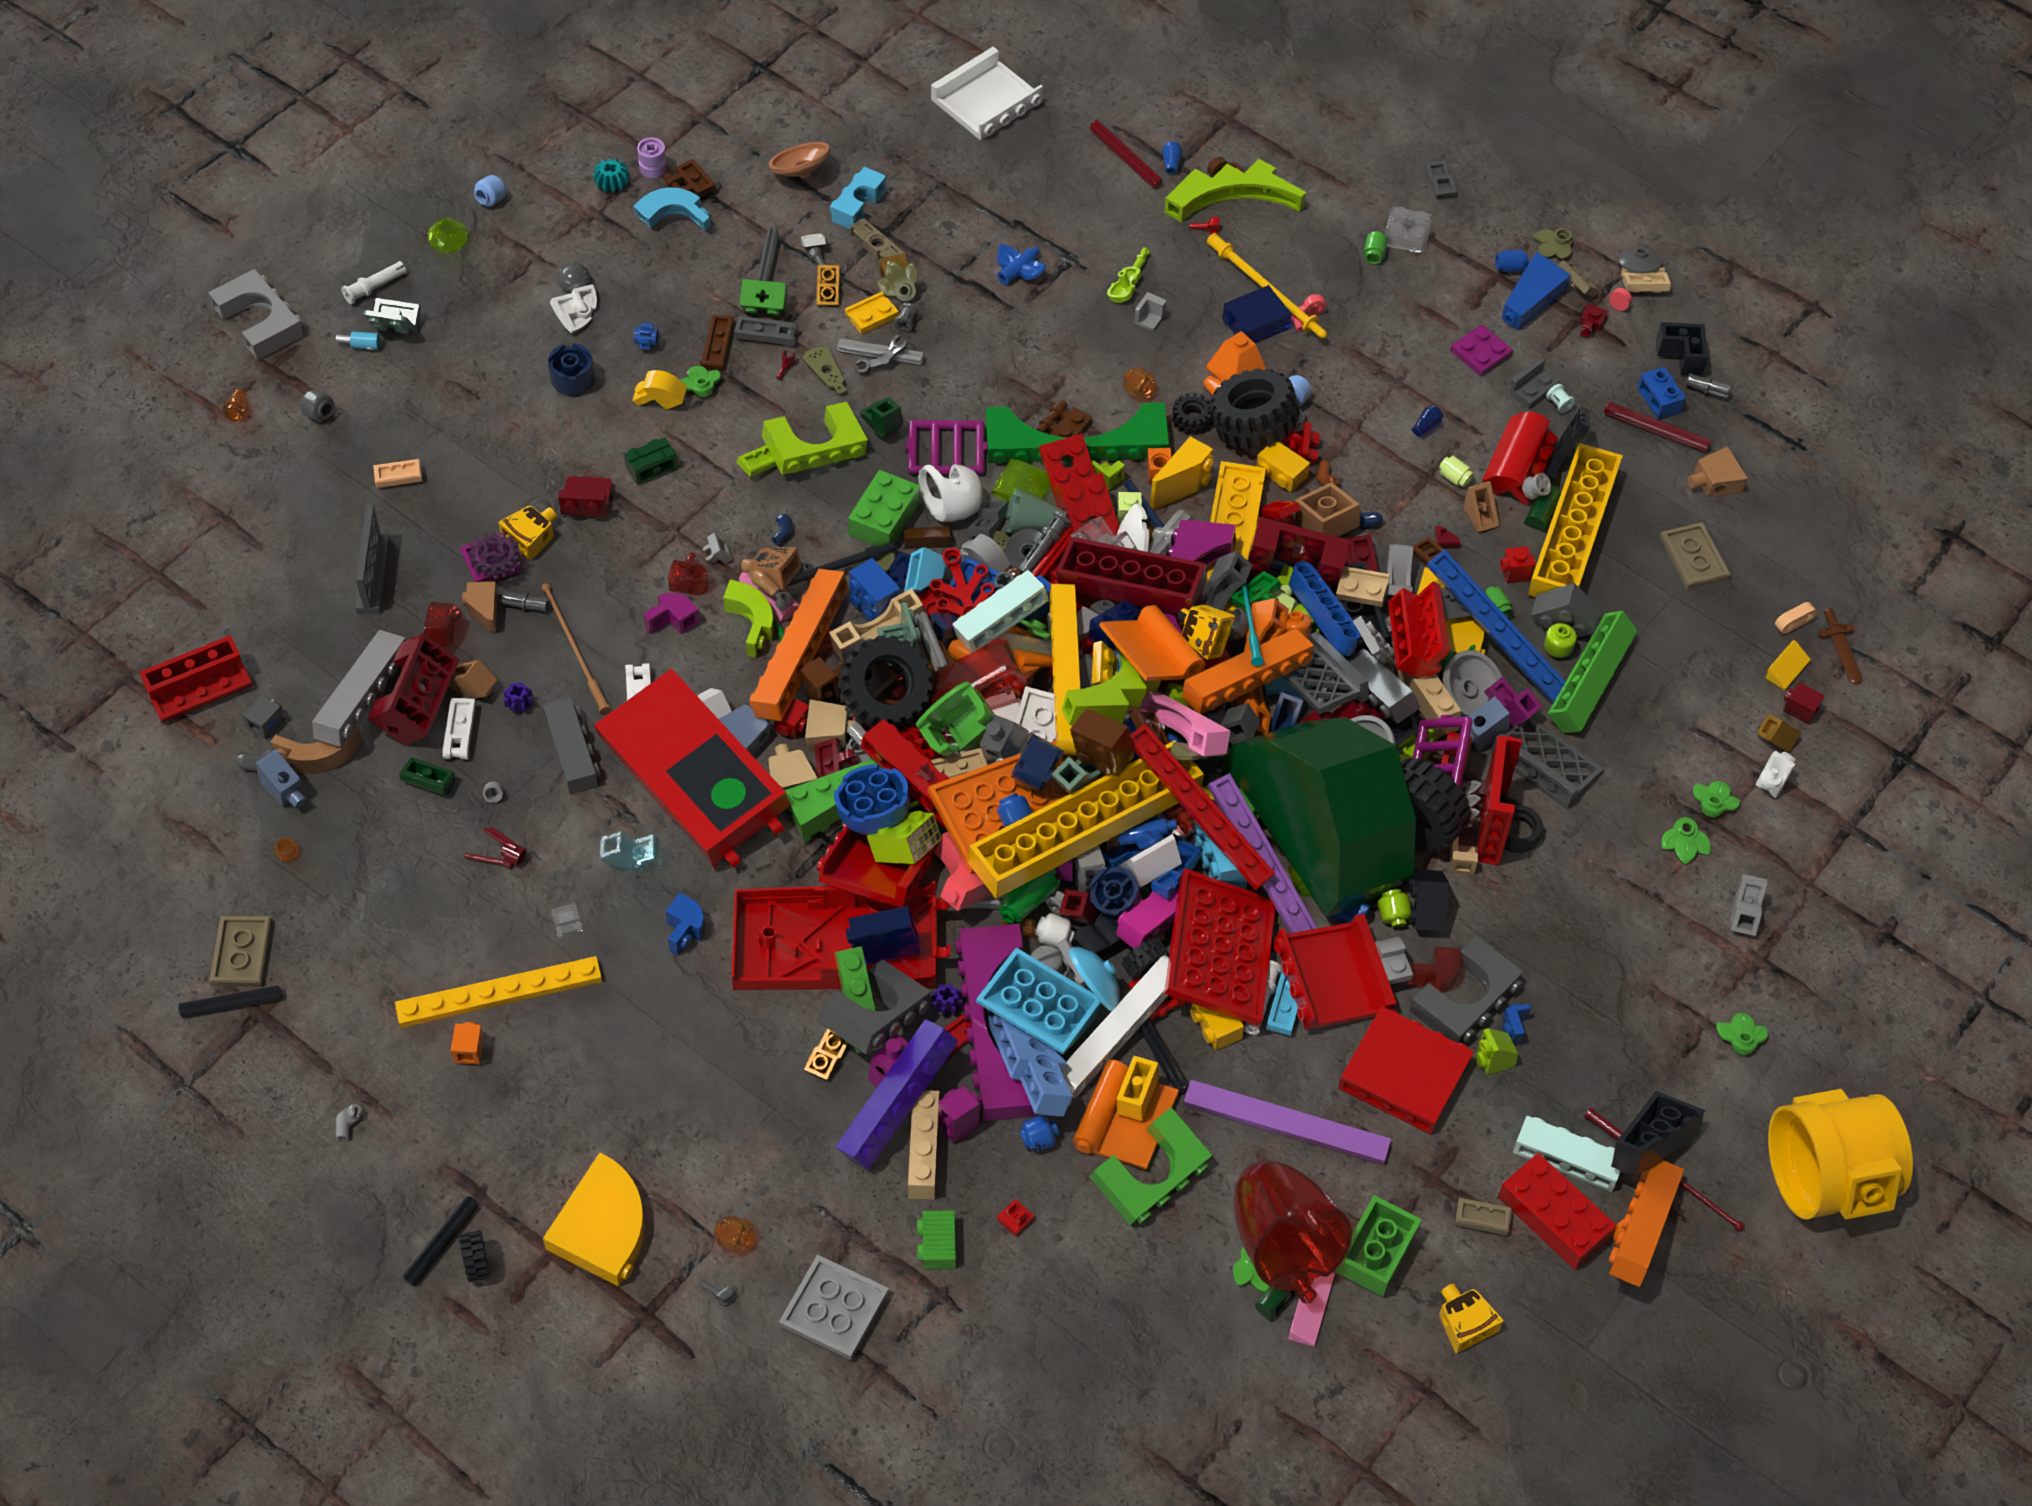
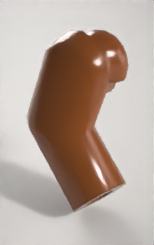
M1327 461L1320 462L1317 480L1323 486L1331 482L1337 486L1339 478L1336 477L1334 479L1335 475H1329L1331 464Z

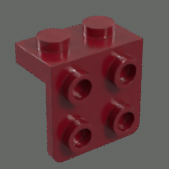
M567 477L564 490H559L558 495L561 515L607 517L612 487L611 479Z

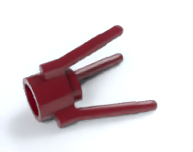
M484 827L482 829L483 832L504 845L501 851V856L504 857V860L468 853L463 855L464 858L499 864L510 869L513 864L519 866L523 862L527 849L516 844L495 828L489 827L488 829Z

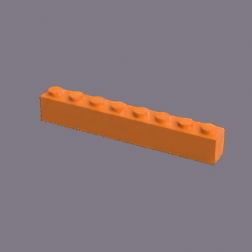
M818 569L815 577L811 579L806 594L802 596L799 608L795 610L790 625L786 627L781 642L777 644L773 658L769 660L764 675L760 677L755 692L751 694L750 706L753 709L755 718L783 720L802 682L800 669L814 659L849 590L845 572Z

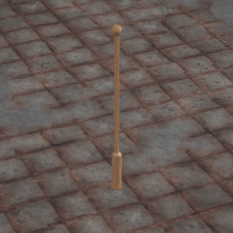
M548 583L543 584L541 589L547 594L588 679L589 689L599 707L600 714L609 713L611 707L607 704L596 679L592 678L550 592L551 586Z

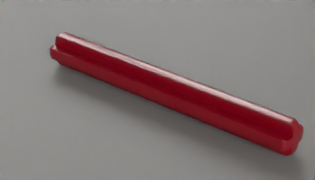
M1099 120L1091 122L1090 130L1153 188L1161 186L1162 178Z
M1608 402L1605 406L1604 413L1611 417L1703 452H1707L1710 447V439L1613 402Z

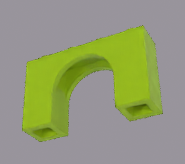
M847 402L826 406L824 423L833 438L822 444H810L797 438L785 416L763 421L762 438L782 475L866 455L868 439Z

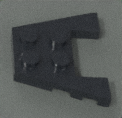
M1583 406L1579 408L1560 437L1551 457L1552 462L1545 471V475L1549 478L1551 485L1555 481L1559 467L1564 459H1570L1575 450V443H1580L1590 428L1589 409Z

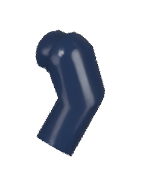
M1360 510L1361 527H1375L1382 523L1383 516L1380 513H1363Z
M780 514L776 517L779 531L771 537V540L777 546H780L793 533L792 519L787 514Z

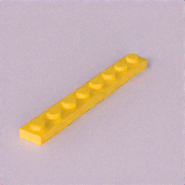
M594 956L396 1001L395 1005L400 1028L601 983L602 978L597 957Z

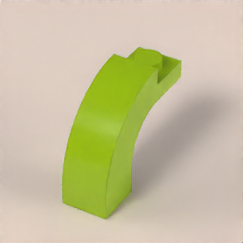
M730 580L723 597L724 610L728 613L744 616L751 621L752 627L746 641L747 656L757 658L759 649L763 650L765 640H773L772 608L767 598L755 587L743 582Z

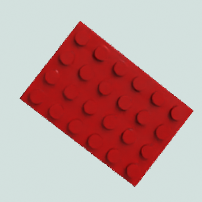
M1184 868L1179 883L1164 994L1259 1026L1263 1020L1275 906L1268 897Z

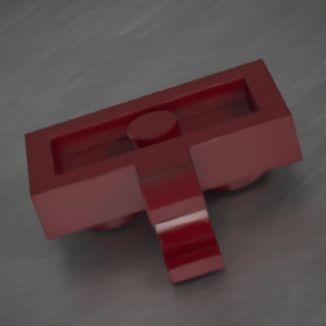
M837 738L814 744L817 779L842 770V766L851 767L860 764L859 756L854 754V749H848L841 753L840 742Z

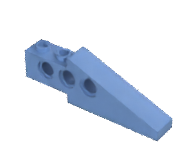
M985 1009L986 1020L1011 1079L1021 1080L1034 1113L1063 1117L1067 1107L1072 1103V1092L1069 1090L1063 1075L1067 1065L1066 1061L1050 1046L990 1010Z

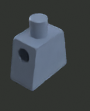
M1493 697L1469 715L1473 720L1470 733L1472 737L1471 745L1477 751H1482L1491 746L1498 735L1501 733L1505 734L1509 730L1510 713L1496 697Z
M743 705L719 719L752 756L770 737L768 724L770 720L755 718L753 709L748 705Z
M276 749L256 762L259 783L281 806L284 807L291 803L295 809H298L306 803L307 798L302 794L301 779Z

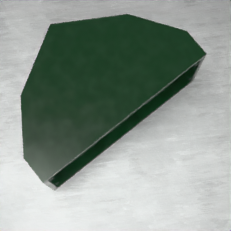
M1346 717L1309 720L1233 744L1223 760L1224 764L1326 917L1355 908L1363 903L1380 899L1384 892L1396 889L1403 890L1409 878L1414 875L1416 818L1398 749L1395 744Z

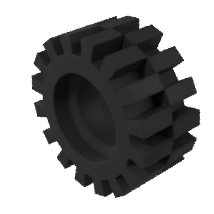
M1187 393L1185 398L1183 395L1179 396V400L1176 399L1173 404L1172 422H1174V427H1178L1179 432L1184 430L1186 435H1188V432L1196 435V431L1202 434L1203 429L1207 431L1212 424L1210 400L1208 398L1204 400L1203 395L1197 397V393H1193V396ZM1194 411L1199 413L1200 416L1190 417L1185 413Z
M1159 938L1147 940L1146 943L1142 942L1139 947L1133 948V951L1123 958L1121 964L1130 978L1135 980L1145 975L1162 956L1166 955L1169 957V952Z
M481 1230L459 1234L461 1254L468 1282L490 1278L488 1259Z

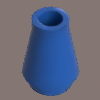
M1167 142L1162 149L1165 172L1170 175L1178 172V166L1183 153L1181 145L1177 142Z

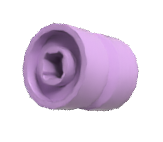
M652 137L641 140L637 146L640 173L647 178L663 176L667 170L664 143Z

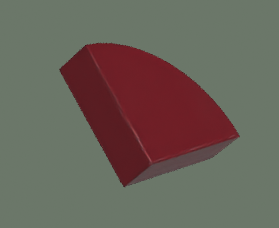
M1435 526V540L1443 549L1460 548L1461 543L1457 535L1447 531L1445 527Z

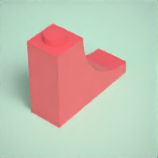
M949 832L942 834V839L939 841L934 853L946 865L950 877H948L940 897L957 911H960L992 895V893L975 872H969Z

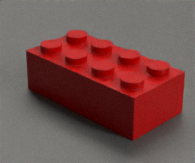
M1539 1152L1502 1184L1497 1197L1507 1207L1512 1208L1511 1211L1574 1270H1577L1611 1239L1617 1226Z

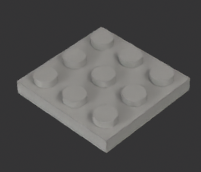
M817 1255L779 1320V1326L852 1360L885 1301L889 1288Z

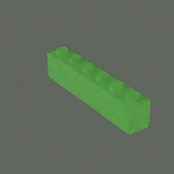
M1624 611L1604 614L1550 708L1548 715L1562 733L1579 732L1585 727L1590 714L1594 711L1599 698L1604 693L1608 682L1613 677L1617 666L1632 643L1638 630Z

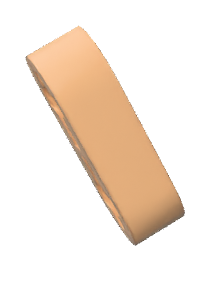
M1805 602L1782 614L1776 620L1775 626L1782 634H1787L1810 622L1816 616L1817 610L1810 602Z

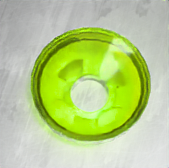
M444 218L435 222L428 231V240L431 247L440 252L457 251L466 244L468 239L465 226L460 221L451 218ZM444 225L452 226V228L447 231H443L440 229Z

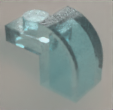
M622 831L601 837L599 859L616 870L625 872L643 871V864L657 860L659 838L653 834L632 840Z

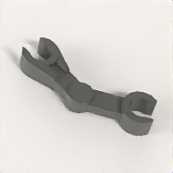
M896 335L890 344L889 350L881 357L869 361L866 359L857 360V366L867 365L865 369L858 370L859 374L866 375L870 372V369L888 366L894 356L907 348V340L898 346L896 343L901 337Z

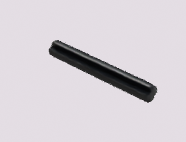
M277 985L183 1002L178 1005V1010L182 1018L279 1001L282 999V992L280 986Z
M1148 1017L1139 1027L1141 1034L1173 1088L1179 1090L1178 1094L1186 1092L1189 1083Z
M470 1196L465 1197L404 1273L403 1278L408 1284L415 1286L478 1208L475 1199Z

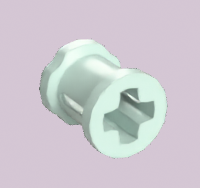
M1557 384L1547 392L1546 397L1555 403L1559 413L1562 414L1574 406L1575 399L1564 391L1565 388L1562 384Z

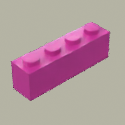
M1179 887L1169 899L1152 891L1147 899L1139 900L1135 908L1129 912L1125 911L1119 917L1116 935L1129 946L1135 948L1136 946L1139 947L1142 942L1146 943L1147 940L1157 938L1174 925Z

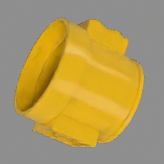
M1842 1089L1794 1097L1792 1104L1778 1107L1771 1117L1768 1130L1771 1168L1785 1203L1798 1217L1812 1219L1836 1214L1839 1211L1846 1220L1892 1211L1895 1208L1897 1196L1903 1195L1908 1190L1913 1174L1911 1143L1900 1113L1885 1096L1873 1094L1866 1097L1849 1099Z

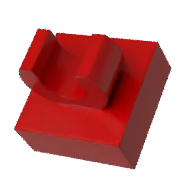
M1014 1199L997 1215V1221L1017 1237L1034 1221V1215L1018 1200Z

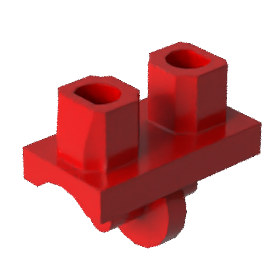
M1305 422L1303 430L1299 432L1293 430L1289 435L1286 434L1283 444L1313 465L1318 459L1319 451L1311 449L1309 446L1316 448L1320 441V434L1311 431L1312 424Z

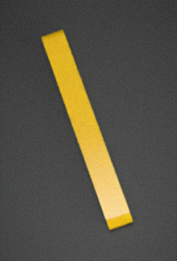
M1051 584L1050 620L1056 745L1064 750L1062 755H1077L1070 731L1073 725H1069L1061 710L1067 690L1080 689L1075 584Z

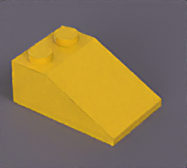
M1191 436L1152 479L1150 506L1153 510L1196 493L1203 485L1206 486L1212 477L1210 473L1211 466L1214 461L1212 459L1213 448Z

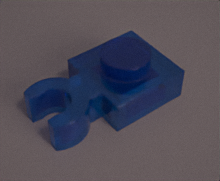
M899 551L889 568L890 574L888 575L894 582L898 583L897 586L900 588V591L904 588V579L907 578L911 555Z

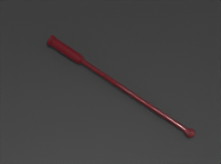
M1593 1107L1584 1116V1118L1592 1121L1616 1140L1623 1134L1620 1129L1598 1114ZM1682 1179L1680 1180L1679 1184L1733 1224L1736 1231L1744 1229L1742 1221H1736Z

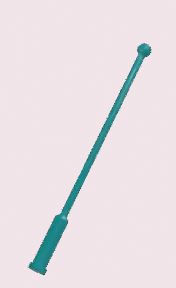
M1245 582L1242 585L1250 630L1251 663L1253 666H1261L1263 664V657L1261 656L1258 636L1254 631Z

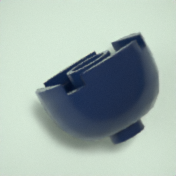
M1122 866L1103 868L1094 876L1090 883L1091 902L1100 912L1107 916L1120 917L1125 911L1129 912L1135 908L1140 900L1141 890L1138 880L1130 870Z

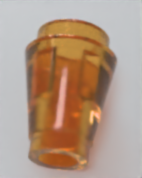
M235 389L223 406L225 417L231 421H239L246 414L247 393L243 389Z

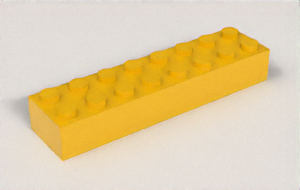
M1582 443L1578 444L1532 576L1528 595L1536 597L1539 593L1572 583L1580 587L1623 455Z

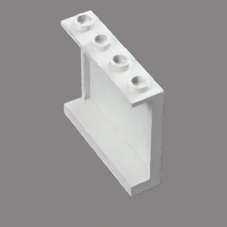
M991 47L931 85V100L980 141L992 135L1001 127L1008 125L1009 122L1017 117L1022 116L1031 108L1038 106L1042 102L1043 86L1040 85L1033 89L998 60L999 51L994 47Z

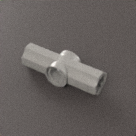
M1177 510L1163 528L1156 527L1152 532L1148 552L1166 555L1170 550V546L1175 544L1173 541L1174 530L1179 528L1180 520H1192L1191 516L1184 510Z

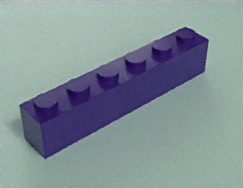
M925 1019L835 1148L849 1160L869 1170L959 1041L945 1028Z

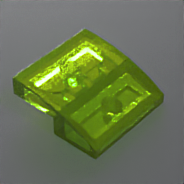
M1010 459L991 493L1002 501L1008 502V504L1012 493L1015 494V488L1042 499L1050 483L1045 471L1028 463Z

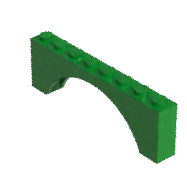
M1142 403L1136 414L1122 426L1101 435L1085 437L1084 440L1091 461L1147 459L1148 448H1169L1165 403ZM986 407L988 463L1043 462L1038 447L1066 438L1049 435L1028 426L1018 419L1009 407ZM1063 456L1061 461L1070 462L1072 459L1069 456Z

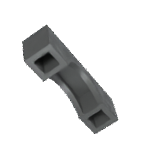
M1237 551L1218 558L1198 606L1208 605L1224 611L1230 596L1246 582L1252 564Z

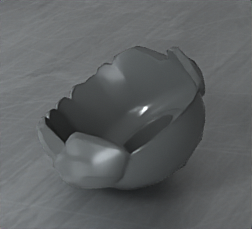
M569 263L558 272V283L564 290L572 292L575 288L591 284V276L588 269L580 263Z
M1236 608L1234 611L1229 612L1235 616L1227 642L1241 640L1248 631L1247 613L1241 608Z

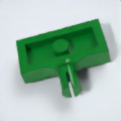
M1263 571L1246 584L1250 608H1252V603L1274 598L1279 601L1272 594L1281 588L1280 580ZM1241 588L1230 596L1231 603L1246 612L1243 590Z

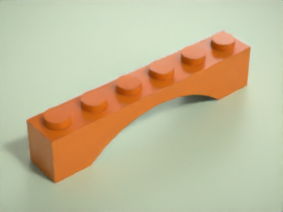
M1275 598L1252 603L1251 614L1259 645L1282 635L1286 629L1289 608ZM1248 626V631H1247V636H1246V643H1245L1244 652L1250 650V644H1249L1250 630H1249V626ZM1262 686L1249 693L1236 697L1234 706L1249 703L1258 717L1260 723L1253 738L1268 733L1271 714L1263 698Z

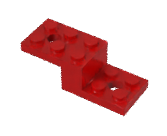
M1083 433L1040 445L1038 448L1056 506L1065 510L1067 518L1072 522L1070 527L1077 531L1076 538L1106 544L1115 541L1119 524L1103 473L1095 474ZM1063 456H1069L1072 459L1073 465L1071 468H1066L1062 465L1061 460ZM1090 517L1098 519L1099 527L1097 529L1089 527L1088 520Z

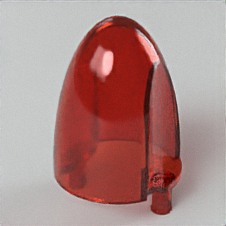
M1264 1160L1252 1163L1241 1172L1234 1190V1215L1244 1250L1256 1273L1264 1283L1279 1290H1295L1302 1303L1306 1304L1307 1301L1311 1303L1317 1296L1316 1291L1311 1286L1313 1280L1320 1276H1329L1346 1257L1352 1241L1351 1224L1344 1212L1328 1193L1302 1172L1277 1161Z

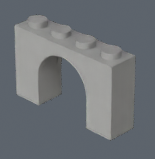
M255 269L208 292L212 307L223 320L252 307H261L271 311V314L264 321L242 332L246 348L257 360L303 337L301 328L303 322L297 314L294 315L289 304L281 300L275 288L271 289L264 275L260 276Z

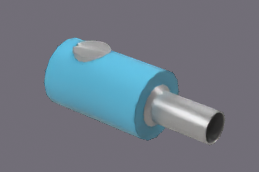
M351 332L350 336L336 335V343H350L351 348L379 350L380 334Z

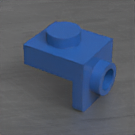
M1513 1004L1505 1009L1502 1018V1032L1509 1034L1514 1046L1522 1044L1525 1031L1521 1021L1528 1019L1531 1011L1530 1004Z

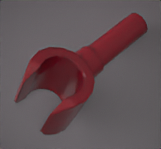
M787 350L782 352V365L776 379L781 380L786 369L795 365V353L787 357Z

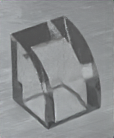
M576 903L551 909L558 937L582 931Z

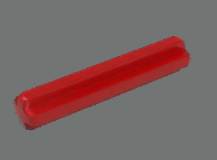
M1068 527L1063 531L1059 541L1052 545L1032 571L1035 577L1041 575L1045 578L1065 552L1070 538H1076L1077 531L1072 527Z

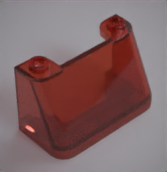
M997 638L982 648L933 672L934 678L931 679V683L934 684L933 692L929 696L931 698L929 702L932 706L946 693L967 681L981 693L985 700L1003 690L1007 695L1011 694V690H1018L1023 695L1025 687L1031 688L1022 667L1018 664V659L1010 643L1006 639Z

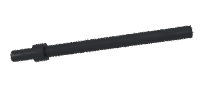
M889 542L877 547L873 545L865 548L863 552L797 573L787 587L814 578L818 569L835 571L871 558L874 560L878 559L880 555L894 551V544Z

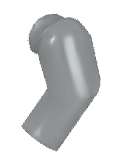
M352 1104L337 1115V1141L349 1140V1127L360 1119L363 1112L360 1105Z

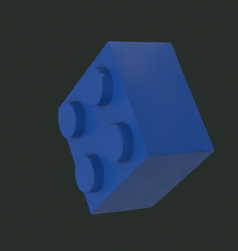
M873 558L849 571L850 602L855 608H859L863 612L867 622L879 617L887 609L891 599L900 595V588Z

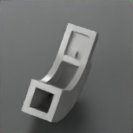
M1389 543L1386 574H1390V581L1388 582L1385 602H1388L1402 588L1412 592L1411 566L1413 546Z

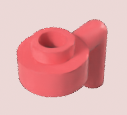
M1313 294L1307 297L1303 305L1298 308L1305 314L1312 316L1323 313L1327 305L1322 295ZM1290 312L1296 331L1302 332L1303 322Z

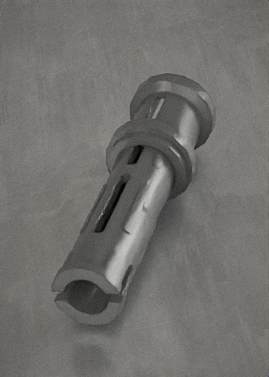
M1056 510L1053 512V518L1046 527L1043 526L1041 529L1042 535L1020 566H1018L1022 574L1027 570L1032 573L1054 542L1059 541L1060 534L1067 525L1070 526L1072 522L1065 515Z

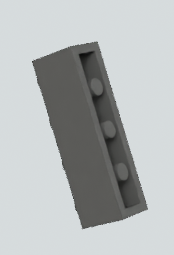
M1363 648L1347 659L1368 680V701L1374 708L1378 706L1386 719L1391 718L1398 724L1421 708L1414 692L1366 649Z
M571 697L544 704L545 719L569 794L598 787L597 777H600L597 762L592 764L591 761L594 753L591 744H586L585 739L588 738L585 725H580L578 721L582 719L579 706L573 705Z

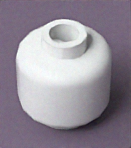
M1050 913L1046 917H1041L1035 935L1038 936V941L1041 944L1059 949L1057 943L1064 938L1067 942L1071 943L1074 931L1071 930V922L1068 919Z

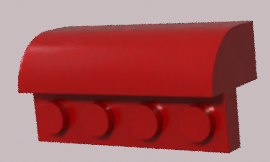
M1522 412L1510 417L1482 479L1483 483L1491 482L1492 492L1495 495L1510 491L1523 505L1531 502L1525 496L1522 484L1525 478L1534 477L1536 474L1544 472L1558 440V437L1548 428L1550 420L1545 416L1535 412Z
M1432 581L1418 595L1402 588L1388 601L1396 668L1410 676L1428 677L1442 670L1440 660L1444 659L1450 652L1440 585Z
M231 635L139 672L161 723L252 686V682Z

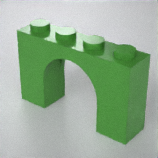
M1172 1107L1153 1121L1146 1129L1165 1151L1169 1159L1170 1170L1166 1181L1155 1185L1139 1182L1127 1171L1115 1155L1107 1159L1089 1176L1129 1225L1133 1224L1136 1220L1141 1224L1152 1214L1149 1209L1155 1204L1160 1208L1171 1198L1168 1193L1174 1188L1179 1192L1190 1182L1187 1177L1193 1172L1198 1176L1209 1166L1206 1161L1212 1154Z

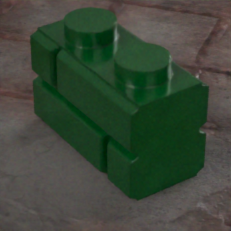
M666 437L659 440L653 439L647 445L640 448H632L624 454L626 469L632 475L636 484L678 467L677 455Z

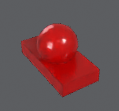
M1279 500L1259 508L1261 517L1271 518V520L1290 525L1294 523L1293 513L1300 511L1298 503Z

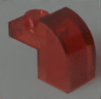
M431 602L425 618L424 634L440 646L447 647L453 642L454 623L461 617V608L455 607L451 603Z
M1435 947L1432 964L1410 963L1413 978L1408 980L1407 984L1424 987L1430 983L1441 993L1451 989L1456 982L1460 968V948Z

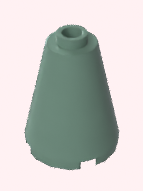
M1015 488V494L1012 493L1006 513V518L1010 522L1009 525H1004V532L1014 534L1022 529H1035L1041 532L1043 526L1046 527L1053 518L1055 510L1065 516L1066 512L1021 489Z

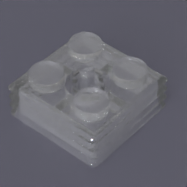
M1391 207L1384 234L1388 238L1387 247L1425 253L1433 215L1425 211L1408 210L1404 207Z

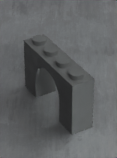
M1477 935L1460 950L1457 964L1481 982L1486 996L1473 1004H1460L1450 1000L1428 983L1412 999L1409 1010L1434 1031L1444 1034L1446 1038L1456 1043H1462L1463 1041L1468 1043L1475 1034L1474 1030L1479 1025L1483 1027L1491 1018V1013L1495 1009L1499 1011L1506 1003V997L1510 993L1514 995L1523 984L1521 978L1524 971Z
M881 960L871 967L867 973L872 996L884 1003L890 1010L873 1011L863 1008L838 991L823 1001L817 1022L865 1054L874 1048H879L887 1038L894 1037L903 1026H909L913 1019L918 1015H923L930 1005L928 1000L931 991L885 960Z

